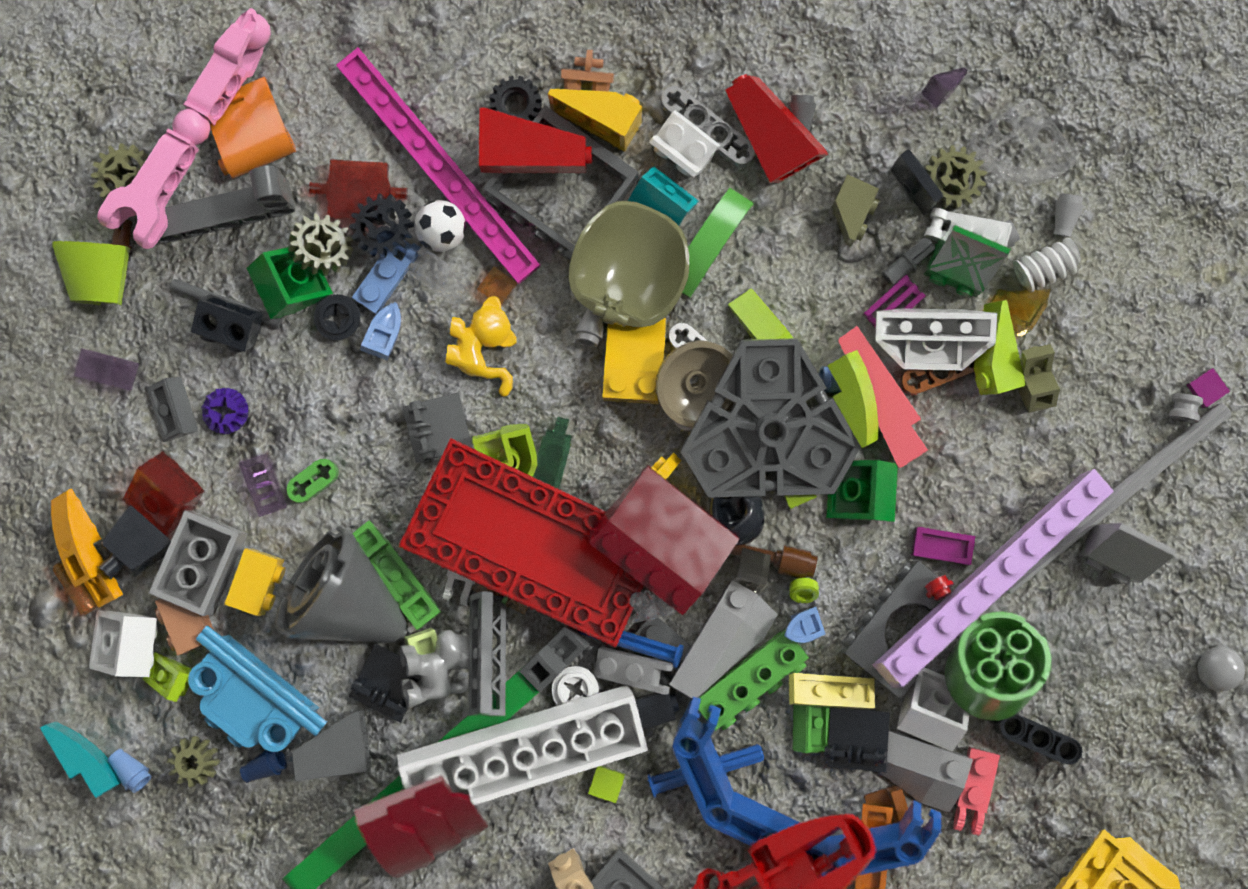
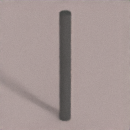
M173 279L170 289L198 300L212 294L264 313L262 323L276 328H280L282 324V317L270 319L268 313L177 279Z

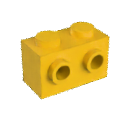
M244 548L224 605L256 616L265 615L266 611L270 612L276 597L273 595L276 583L280 584L285 574V567H283L284 559L253 548Z

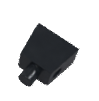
M130 505L102 541L103 551L109 557L98 566V569L110 580L122 568L132 577H136L165 557L171 540Z

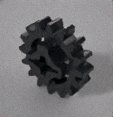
M378 193L377 200L375 201L368 196L366 197L367 205L357 204L361 210L359 214H351L356 220V223L349 225V228L356 232L351 237L355 242H359L358 247L361 250H367V253L373 257L378 252L381 257L386 258L387 251L389 250L396 255L397 246L407 247L403 241L404 238H412L413 236L407 231L408 228L414 227V223L408 219L412 216V213L408 208H405L406 205L400 199L396 201V198L391 194L385 199L381 193ZM395 211H396V213H397V215H398V218H399V224H396V222H395V219H396V215L394 214ZM365 227H367L369 230L367 236L365 233Z

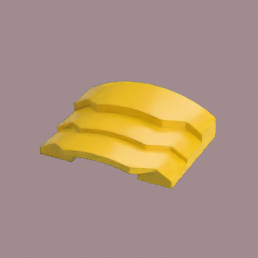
M1101 829L1087 851L1081 855L1068 875L1063 876L1055 889H1181L1178 876L1153 858L1131 837L1114 838L1105 829Z

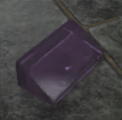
M964 67L933 75L921 94L935 108L939 107L957 89L967 75L968 70Z

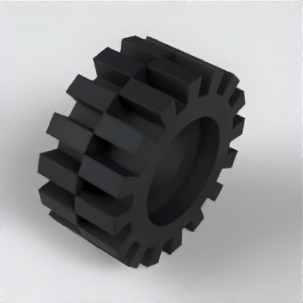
M508 76V81H505L504 78L500 80V85H495L493 87V94H490V109L533 121L542 110L541 95L537 86H533L532 81L529 79L525 81L522 76H518V79H514V76ZM518 94L527 100V107L520 114H511L505 108L506 100L512 95Z

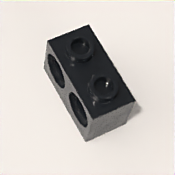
M209 294L198 300L191 332L200 335V339L204 341L219 342L227 345V348L231 351L245 352L256 345L264 313ZM209 315L216 319L217 326L210 322ZM236 324L243 328L244 336L237 332Z

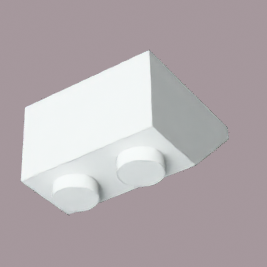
M97 610L89 668L113 676L149 677L150 669L154 663L152 652L154 640L158 633L157 618L139 614Z
M924 667L917 673L919 676L907 691L901 706L897 729L953 752L967 732L969 713L959 707L951 697L946 686L945 676Z

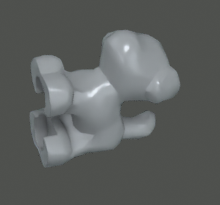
M445 630L437 636L435 652L424 655L418 654L414 646H400V661L402 667L406 666V675L413 676L417 674L421 676L418 682L408 678L400 680L402 697L408 708L430 699H444L449 694H461L467 691L469 680L463 678L457 683L450 682L448 672L450 670L469 669L468 637L462 634H455L451 630Z

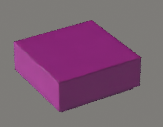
M1210 368L1186 384L1193 395L1203 398L1202 408H1207L1230 392L1214 368Z

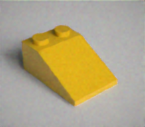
M550 89L548 92L550 109L624 152L642 123V106L639 105V100L630 94L625 93L623 96L617 92Z
M666 318L646 327L628 325L623 327L616 323L613 325L608 324L603 401L659 404L656 394V378L659 368L664 361Z

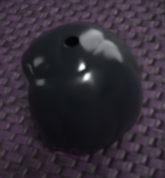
M714 497L711 499V516L739 537L736 545L751 543L760 535L765 524L764 507L760 497Z

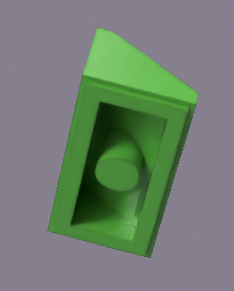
M793 705L794 751L802 753L825 752V747L828 746L830 707Z

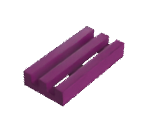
M907 275L863 313V316L875 329L876 318L871 314L903 285L908 289L885 310L895 309L910 294H913L916 298L903 309H912L926 296L917 289L916 284H913Z

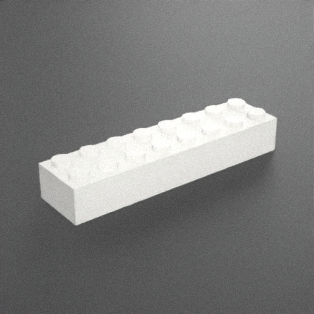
M624 685L397 755L405 789L442 775L451 787L452 793L469 795L474 805L643 753L648 751L634 695L628 685Z

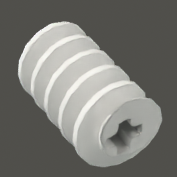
M1065 238L1062 243L1056 242L1052 247H1044L1041 252L1035 251L1031 253V256H1023L1020 262L1014 260L1013 268L1020 283L1032 293L1035 291L1034 282L1040 288H1044V278H1047L1051 284L1056 282L1055 273L1061 279L1067 277L1066 269L1071 274H1076V265L1080 263L1081 258L1076 244L1070 238Z

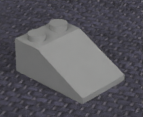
M1122 523L1094 526L1079 556L1087 560L1085 565L1100 572L1106 569L1113 573V579L1129 585L1130 582L1141 583L1172 559L1177 550Z

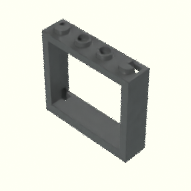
M545 105L533 120V122L584 136L586 138V146H592V160L623 182L606 206L617 201H623L638 180L639 172ZM494 173L483 188L488 196L486 198L487 202L498 210L501 207L505 208L511 213L509 217L522 227L526 223L534 229L532 232L534 236L544 243H547L548 240L558 246L555 250L569 260L572 257L575 246L499 192L512 173Z

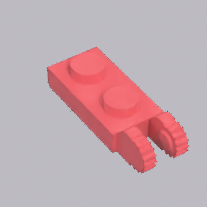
M969 747L967 756L973 759L965 788L955 803L957 809L953 828L954 830L961 831L965 825L966 808L975 810L971 824V833L979 836L984 824V813H987L1000 755Z

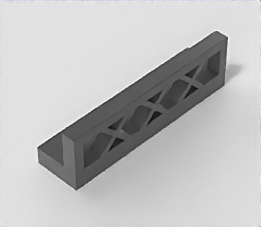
M482 591L470 595V716H505L506 604L501 602L505 596H493V592ZM493 603H497V616L493 619ZM494 634L497 637V645L492 649V637ZM492 663L497 667L496 676L493 679ZM492 693L496 696V709H492Z

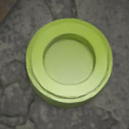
M811 578L793 580L789 585L790 598L798 603L815 601L819 597L817 581Z

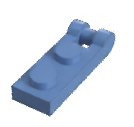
M405 238L403 241L407 247L403 248L400 245L396 247L397 251L400 250L405 254L402 261L395 258V255L390 250L387 251L386 258L379 257L352 296L355 301L375 314L383 308L422 250L420 246L415 243L410 244Z

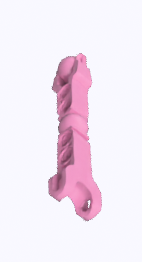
M250 8L244 12L215 43L214 53L189 92L187 101L183 104L187 109L181 110L174 117L172 123L173 131L170 129L166 130V134L159 139L131 184L114 189L107 195L97 215L101 225L109 229H116L127 218L136 215L138 221L133 231L135 242L142 248L150 249L160 240L168 227L165 206L193 163L196 153L199 151L195 145L202 144L208 138L210 124L215 126L216 121L224 114L247 77L253 76L263 54L264 46L269 42L271 32L268 21L260 14H257L254 9Z

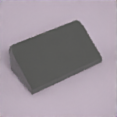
M181 377L165 378L147 387L164 442L198 431Z

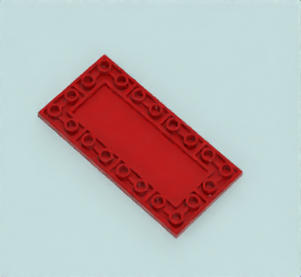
M450 438L398 546L613 647L617 646L644 586L589 543L590 530L606 511Z

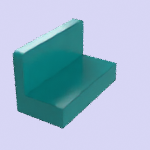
M652 167L641 177L627 200L643 204L663 213L678 226H680L684 218L699 202V200L656 167Z

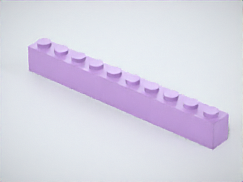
M1095 469L1080 474L955 588L949 596L943 599L873 664L875 669L892 688L903 687L1111 495L1114 490Z

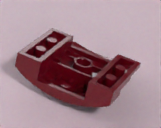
M442 775L355 809L358 828L369 849L382 868L394 878L402 877L428 866L435 860L434 856L452 850L461 841L476 836L488 828L487 821L481 816L470 796L462 793H452L451 787Z

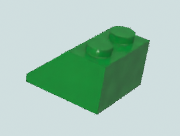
M289 247L263 252L246 268L270 319L295 314L333 295L322 270L318 269L316 274H312V267L308 266L304 270L301 269L303 262L301 260L293 261L295 252H289Z
M853 460L836 492L828 494L826 518L895 522L897 464L879 460Z

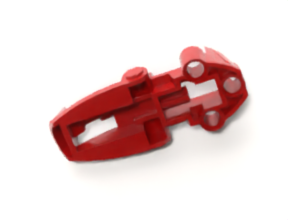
M853 814L832 815L808 820L753 843L748 849L753 863L738 871L724 873L710 868L702 870L692 889H710V881L715 876L718 878L717 889H744L755 882H758V884L750 889H846L874 858V839L866 825ZM841 829L845 838L839 842L840 849L830 855L823 854L815 860L806 853L807 850ZM845 857L846 860L855 857L854 860L822 876V873L831 869L833 863L840 858Z

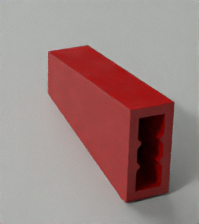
M747 74L741 75L732 81L733 85L725 90L770 183H781L828 155L826 149L759 77Z
M479 108V168L481 173H586V164H592V146H586V138L584 136L492 109Z

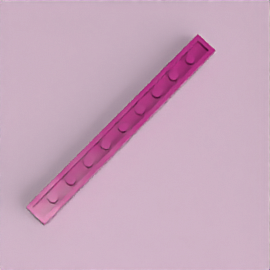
M359 47L336 64L340 72L447 200L456 205L462 212L467 224L518 285L541 267L539 262Z

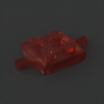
M330 159V172L327 183H309V187H311L309 188V194L326 195L328 200L327 215L330 216V219L355 220L351 214H359L361 211L357 204L367 205L366 197L368 196L374 201L377 200L378 193H381L385 199H387L389 194L393 195L396 199H408L407 187H391L389 182V164L383 162Z

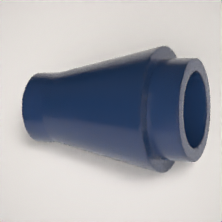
M264 750L249 763L240 767V775L246 783L280 775L282 770L287 767L285 755L282 750L277 752Z

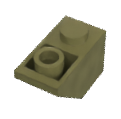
M848 174L834 200L832 209L845 244L851 247L856 239L861 241L868 227V225L864 224V220L867 214H874L880 199L876 198L879 188Z

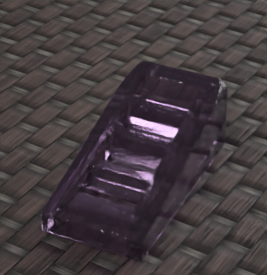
M269 451L240 460L239 466L258 516L261 517L287 508V503ZM264 463V468L251 472V466ZM268 474V479L255 483V477ZM269 485L273 487V490L261 494L257 490ZM273 496L277 497V501L262 505L261 500Z

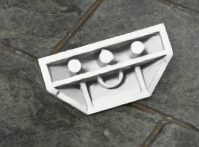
M893 309L876 311L875 341L903 369L964 370L996 343L997 313L963 309Z

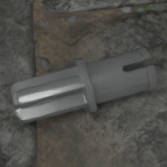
M923 238L906 253H900V258L886 270L882 271L883 278L891 286H894L911 270H917L916 266L935 251L933 243L927 238Z

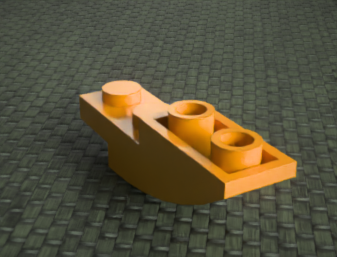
M72 488L52 499L51 519L55 543L60 559L74 588L84 583L98 608L122 596L123 593L119 588L117 580L114 577L110 580L98 569V566L104 560L94 546V543L102 538Z

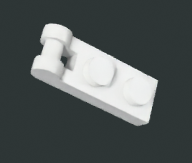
M933 208L930 215L932 219L931 225L926 228L924 237L939 241L947 233V231L941 230L944 222L950 224L949 230L954 225H957L1007 247L1012 225L1007 222Z

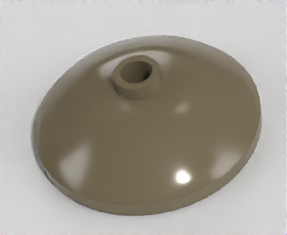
M702 340L685 343L673 350L661 364L656 378V394L663 411L676 423L693 428L707 400L711 401L715 395L714 388L733 355L717 343ZM698 376V381L695 384H690L691 377ZM726 398L721 407L729 411L734 402Z

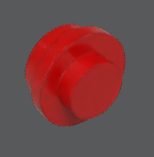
M943 575L925 585L927 598L934 597L936 601H939L952 593L950 588L954 586L953 581L948 580L946 575Z

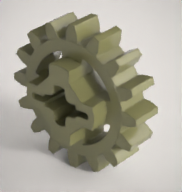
M123 143L119 144V150L108 146L109 154L107 156L100 152L101 163L93 162V166L98 169V172L91 174L93 179L99 181L93 185L94 189L102 191L99 196L105 200L112 191L108 183L115 185V189L131 184L141 169L134 166L131 159L136 160L140 167H142L149 156L143 150L139 152L135 145H131L128 149Z
M954 145L948 148L947 153L944 149H939L937 157L932 155L928 160L931 166L924 168L943 193L941 200L944 201L943 208L945 209L950 203H953L955 210L961 207L962 202L969 206L972 203V198L977 200L980 197L981 193L978 189H983L986 186V183L980 180L987 175V171L979 169L984 163L983 160L977 162L974 160L975 151L970 155L965 154V146L959 152H956ZM940 165L941 168L939 170L942 174L940 179L937 180L936 172ZM950 175H952V176L958 175V176H959V180H957V179L951 180L949 176H950ZM972 175L973 181L972 186L969 190L968 187L970 185L968 183V178Z
M314 214L312 221L306 216L303 217L301 224L295 223L289 237V252H295L293 261L301 260L303 262L301 269L303 270L308 266L312 267V274H316L318 269H320L324 275H328L330 268L336 273L339 272L341 265H347L353 251L351 247L353 239L352 237H347L349 229H340V220L332 223L330 222L329 215H326L324 220H320L318 214Z

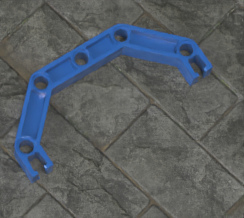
M693 696L678 724L672 747L706 824L750 846L758 840L799 824L800 822L733 791L710 738L717 726L721 709L710 705L708 708V712H710L709 718L706 723L702 724L698 721L700 717L698 709L701 699ZM913 800L899 823L870 828L869 831L875 843V856L860 875L919 863L941 833V813L931 809L928 813L931 819L924 827H921L924 823V820L921 819L922 804ZM843 834L828 837L807 850L806 853L814 860L823 854L830 855L840 849L839 842L845 837ZM845 857L840 858L833 863L831 869L822 873V876L854 860L855 857L846 860Z

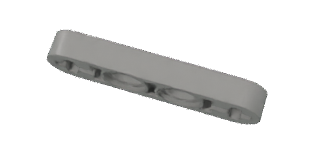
M672 86L663 92L661 105L668 115L675 110L680 114L682 113V108L679 105L669 106L668 97L674 98L676 95L679 96V103L684 108H686L687 103L691 104L684 113V117L689 120V114L694 111H699L704 115V122L695 126L710 138L712 131L717 128L723 129L727 133V139L724 142L718 143L721 146L716 151L737 167H745L752 162L755 151L750 141L682 88ZM732 138L736 139L733 145L737 149L747 148V158L742 156L738 159L736 157L737 151L732 146H730L729 151L725 150Z

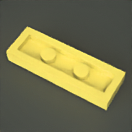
M800 673L789 674V705L874 709V679Z

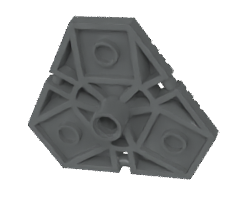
M797 338L741 340L714 388L715 395L711 401L707 400L683 443L680 451L709 498L766 496V491H776L777 496L834 494L861 448L859 442L833 398H828L824 392L826 386ZM814 396L817 404L809 408L805 401ZM726 398L734 402L729 411L721 407ZM775 422L779 424V431L775 436H765L764 429L769 423ZM765 471H775V480H766Z

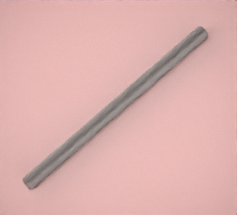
M1224 403L1217 404L1201 417L1199 422L1190 426L1113 489L1114 492L1015 582L1006 593L1012 594L1225 421L1231 416L1230 409Z

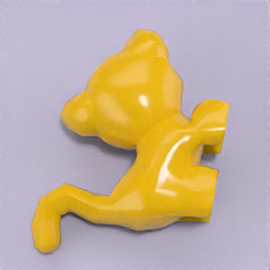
M493 296L487 298L482 307L473 313L469 327L465 326V322L461 318L452 317L450 336L456 337L457 342L456 345L447 346L445 363L458 367L463 373L471 377L500 378L502 383L498 392L500 396L506 397L513 388V376L506 368L486 367L481 352L482 346H501L507 348L517 343L516 335L511 330V324L507 315L501 309L499 298Z

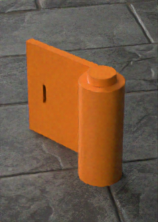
M265 76L241 86L224 114L216 121L215 126L210 124L221 155L218 164L225 176L230 175L232 179L242 176L254 168L265 166L297 152L294 142L282 121Z

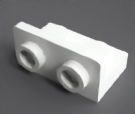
M676 110L670 114L657 135L653 136L649 141L654 146L653 150L659 156L671 159L677 164L676 168L682 174L693 177L704 170L721 146Z

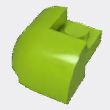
M512 424L502 426L500 430L472 437L475 450L532 477L534 476L537 467V453L529 425Z

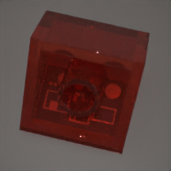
M162 451L137 468L122 500L128 506L134 507L168 537L178 526L184 511L194 510L204 490L196 480L192 479L179 467L175 460Z

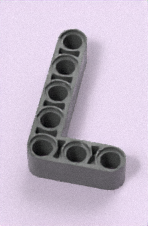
M274 166L257 167L249 172L252 187L165 207L168 227L158 242H175L295 212V206L289 181Z

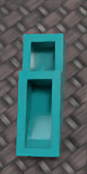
M52 722L40 727L68 777L71 779L82 775L95 798L106 794L122 784L108 762V757L87 738L58 722Z

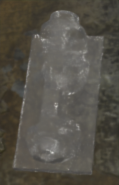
M650 590L648 592H635L629 600L630 605L638 614L632 620L634 623L645 620L651 622L659 617L666 619L676 612L675 609Z

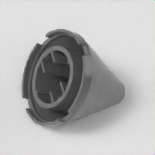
M340 526L336 528L340 532L338 534L328 531L308 552L289 583L294 585L289 600L283 597L280 601L275 619L276 630L289 638L381 643H394L396 640H402L409 627L407 625V617L399 608L400 606L355 536Z

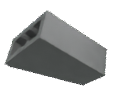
M358 709L292 751V756L289 757V769L291 774H295V781L366 772L372 767L364 709Z

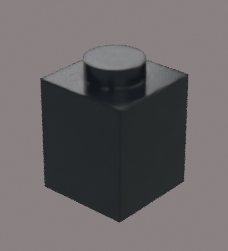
M653 692L635 698L643 730L676 720L674 712L680 711L675 694L669 695Z

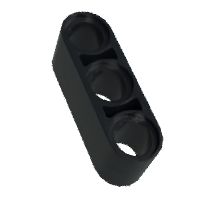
M1019 714L1003 720H994V729L999 735L1063 764H1075L1082 757V746L1077 740ZM1009 718H1014L1016 721L1015 729L1010 733H1006L1004 729L1005 722ZM1037 730H1041L1043 740L1041 743L1034 745L1032 735ZM1068 742L1070 744V752L1068 755L1061 757L1060 747L1063 743Z

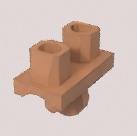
M587 49L586 58L575 57L574 66H584L585 70L563 68L561 69V78H564V89L581 90L582 80L593 81L592 91L609 92L610 83L614 82L615 73L592 71V67L603 68L604 59H594L593 50Z

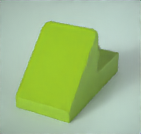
M154 652V663L150 669L149 677H143L142 680L166 700L177 702L179 696H185L190 686L188 677L192 668Z

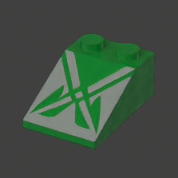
M954 225L937 242L924 275L930 277L929 281L936 285L945 286L947 284L956 288V293L967 298L977 297L985 290L1010 252V248Z

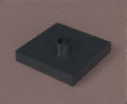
M908 149L903 152L890 171L922 214L925 215L943 198V193L911 150Z

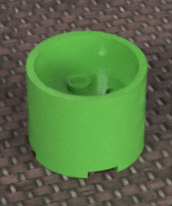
M1009 612L984 614L965 629L947 658L945 682L948 691L958 706L972 716L984 720H1003L1012 717L1027 705L1047 680L1051 670L1049 645L1045 637H1041L1039 632L1027 623L1025 618Z

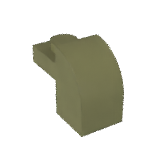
M1051 344L1033 346L1022 350L1020 361L1026 386L1018 389L1028 413L1057 406L1060 387L1051 371L1055 355Z

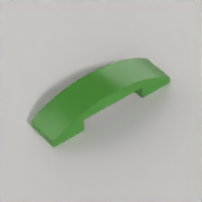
M731 188L721 198L688 246L689 275L682 293L691 298L731 235L754 204Z
M370 520L352 533L392 596L400 605L399 608L416 630L421 629L441 612L410 567Z

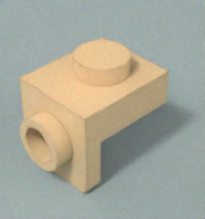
M574 848L560 854L548 863L554 883L558 889H594L591 881L585 874L580 857Z

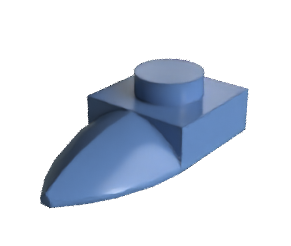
M394 302L387 305L376 314L363 339L361 351L388 361L398 338L401 325V314L397 303Z
M812 607L790 616L792 620L787 626L785 637L793 642L803 644L825 635L826 633L817 607Z

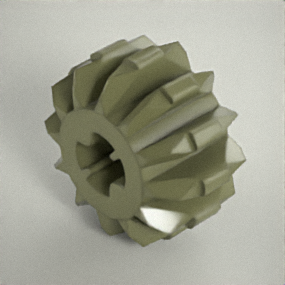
M199 736L191 737L190 741L186 738L179 741L180 747L174 746L171 748V752L175 757L167 759L168 764L175 765V768L169 771V775L172 776L178 773L177 784H182L187 780L189 788L196 786L197 782L200 785L206 784L208 782L207 777H214L216 775V771L212 766L220 764L219 759L212 758V755L216 754L218 749L212 748L209 750L210 740L205 739L200 743ZM192 756L197 758L195 763H198V765L195 767L190 765L192 760H189V758Z

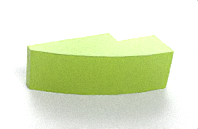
M858 350L832 362L828 365V368L842 391L833 396V399L861 448H864L878 440V414L874 390L868 371Z

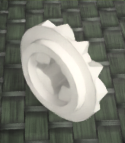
M580 666L565 668L554 679L552 684V696L557 706L585 698L583 695L576 694L569 701L570 689L564 682L574 685L577 681L579 682L580 678L583 679L580 689L588 697L599 693L596 677L588 669Z

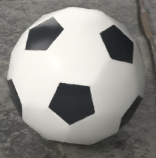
M442 200L428 202L421 207L416 215L414 231L420 243L427 249L437 252L450 251L459 245L465 235V218L457 206L450 202Z

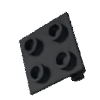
M375 643L358 679L354 680L350 688L349 697L401 723L408 707L402 697L400 680L408 678L418 682L421 676L417 674L407 676L406 666L402 667L400 655Z
M831 707L828 746L825 747L827 767L887 773L890 712Z

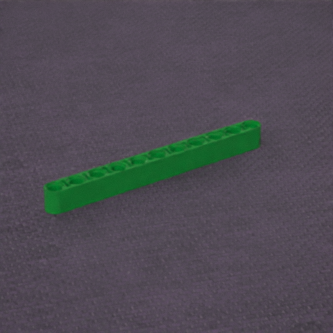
M519 670L506 681L505 716L468 715L438 742L506 722L534 698L539 691ZM492 694V709H496V696ZM401 775L368 804L405 790ZM356 815L350 818L282 878L289 889H317L367 845L358 828Z

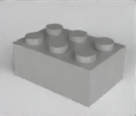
M185 510L149 593L199 615H213L248 534L195 511Z

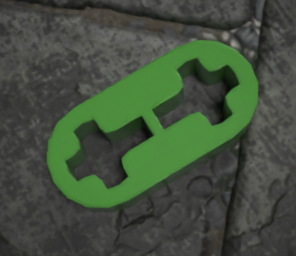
M319 459L289 481L287 485L289 498L299 503H306L337 480L339 475L337 465L328 459ZM321 465L331 467V470L328 472L330 475L328 479L325 477H320L317 480L314 479V477L320 474L319 467ZM309 481L312 483L305 489V496L295 495L297 483L302 485Z

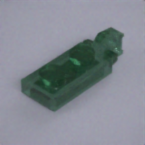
M559 416L557 417L554 431L547 429L546 434L543 435L537 456V467L533 476L557 489H560L572 445V436L566 434L570 420Z

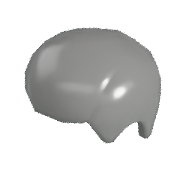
M1217 645L1203 652L1197 665L1200 680L1206 687L1214 691H1229L1236 688L1244 679L1245 666L1243 659L1234 649L1223 645Z

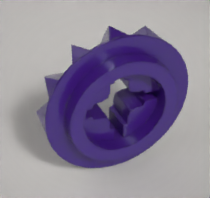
M231 388L215 389V391L206 396V400L201 406L202 420L209 429L220 434H230L239 430L245 424L248 417L246 399L241 393ZM227 402V407L236 411V413L226 414L224 419H221L222 415L215 411L214 408L223 407L224 403Z

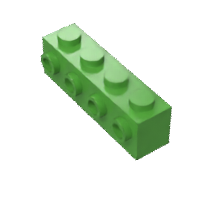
M785 628L728 671L698 697L701 699L699 711L706 720H708L710 712H708L710 705L721 709L715 731L719 728L725 730L737 720L734 716L744 709L745 712L753 709L760 703L758 697L766 691L769 694L775 692L783 685L781 680L789 673H799L807 666L804 662L809 657L798 643L785 637Z

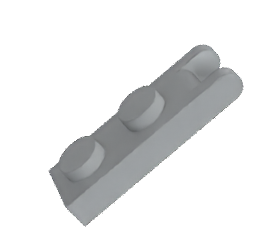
M608 647L598 648L594 676L659 694H669L670 687L659 684L661 670L672 671L673 664Z

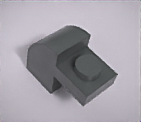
M566 625L520 672L541 692L589 646V642L576 629Z

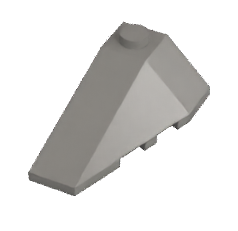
M732 579L720 595L669 686L690 699L693 696L698 698L764 640L778 614L759 595Z
M889 730L887 773H879L920 803L950 812L965 788L973 759L964 754L952 752L940 746Z

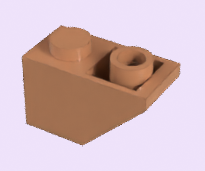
M164 599L155 601L157 605L155 609L156 616L162 625L165 624L169 634L167 635V642L173 652L176 651L177 655H183L203 647L195 639L207 625L214 630L208 615H199Z

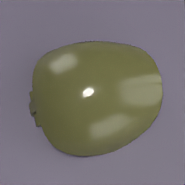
M617 201L609 204L589 221L576 242L569 266L568 278L571 291L582 305L592 311V314L602 317V321L613 325L616 323L623 327L626 325L633 327L654 325L670 313L684 291L690 266L688 243L681 228L668 216L653 208L631 201Z

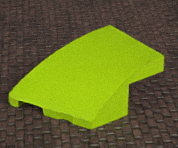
M52 241L55 256L71 302L100 306L101 303L122 304L130 252L129 247L92 242Z

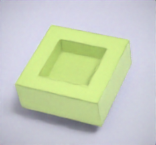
M433 628L404 637L406 645L414 646L420 655L435 652L437 636Z

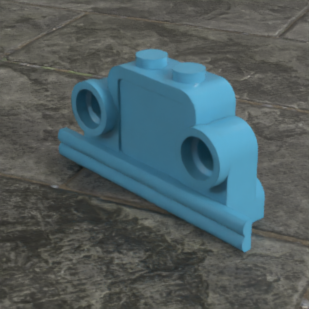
M207 625L195 639L210 652L200 664L194 666L190 671L188 677L190 688L196 694L204 696L200 701V710L205 715V722L215 729L221 728L228 734L227 739L233 745L241 748L242 746L253 747L260 743L265 750L277 752L286 748L303 727L316 737L327 723L325 719L316 713L320 707L232 636H221Z

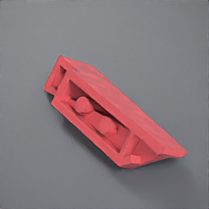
M856 326L840 337L838 342L844 354L858 350L873 386L877 404L878 426L897 466L902 468L928 451L912 427L921 418L863 333Z

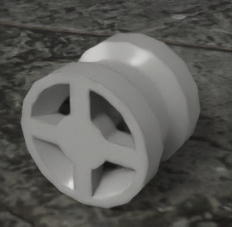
M1174 393L1172 396L1174 407L1169 411V418L1183 422H1199L1198 408L1203 404V398L1190 394Z

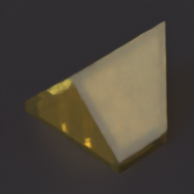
M998 289L990 303L1007 300L1014 333L1021 337L1034 328L1047 307L1051 289H1039L1032 293L1028 290L1005 291Z

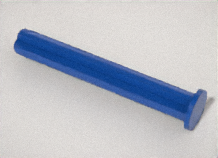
M578 631L581 635L591 637L585 633ZM623 631L617 646L671 662L674 668L678 667L684 646L681 644L675 647Z
M756 744L720 755L719 758L725 772H729L763 761L764 754L761 746ZM681 768L652 777L650 774L647 775L654 798L657 797L656 794L688 784Z

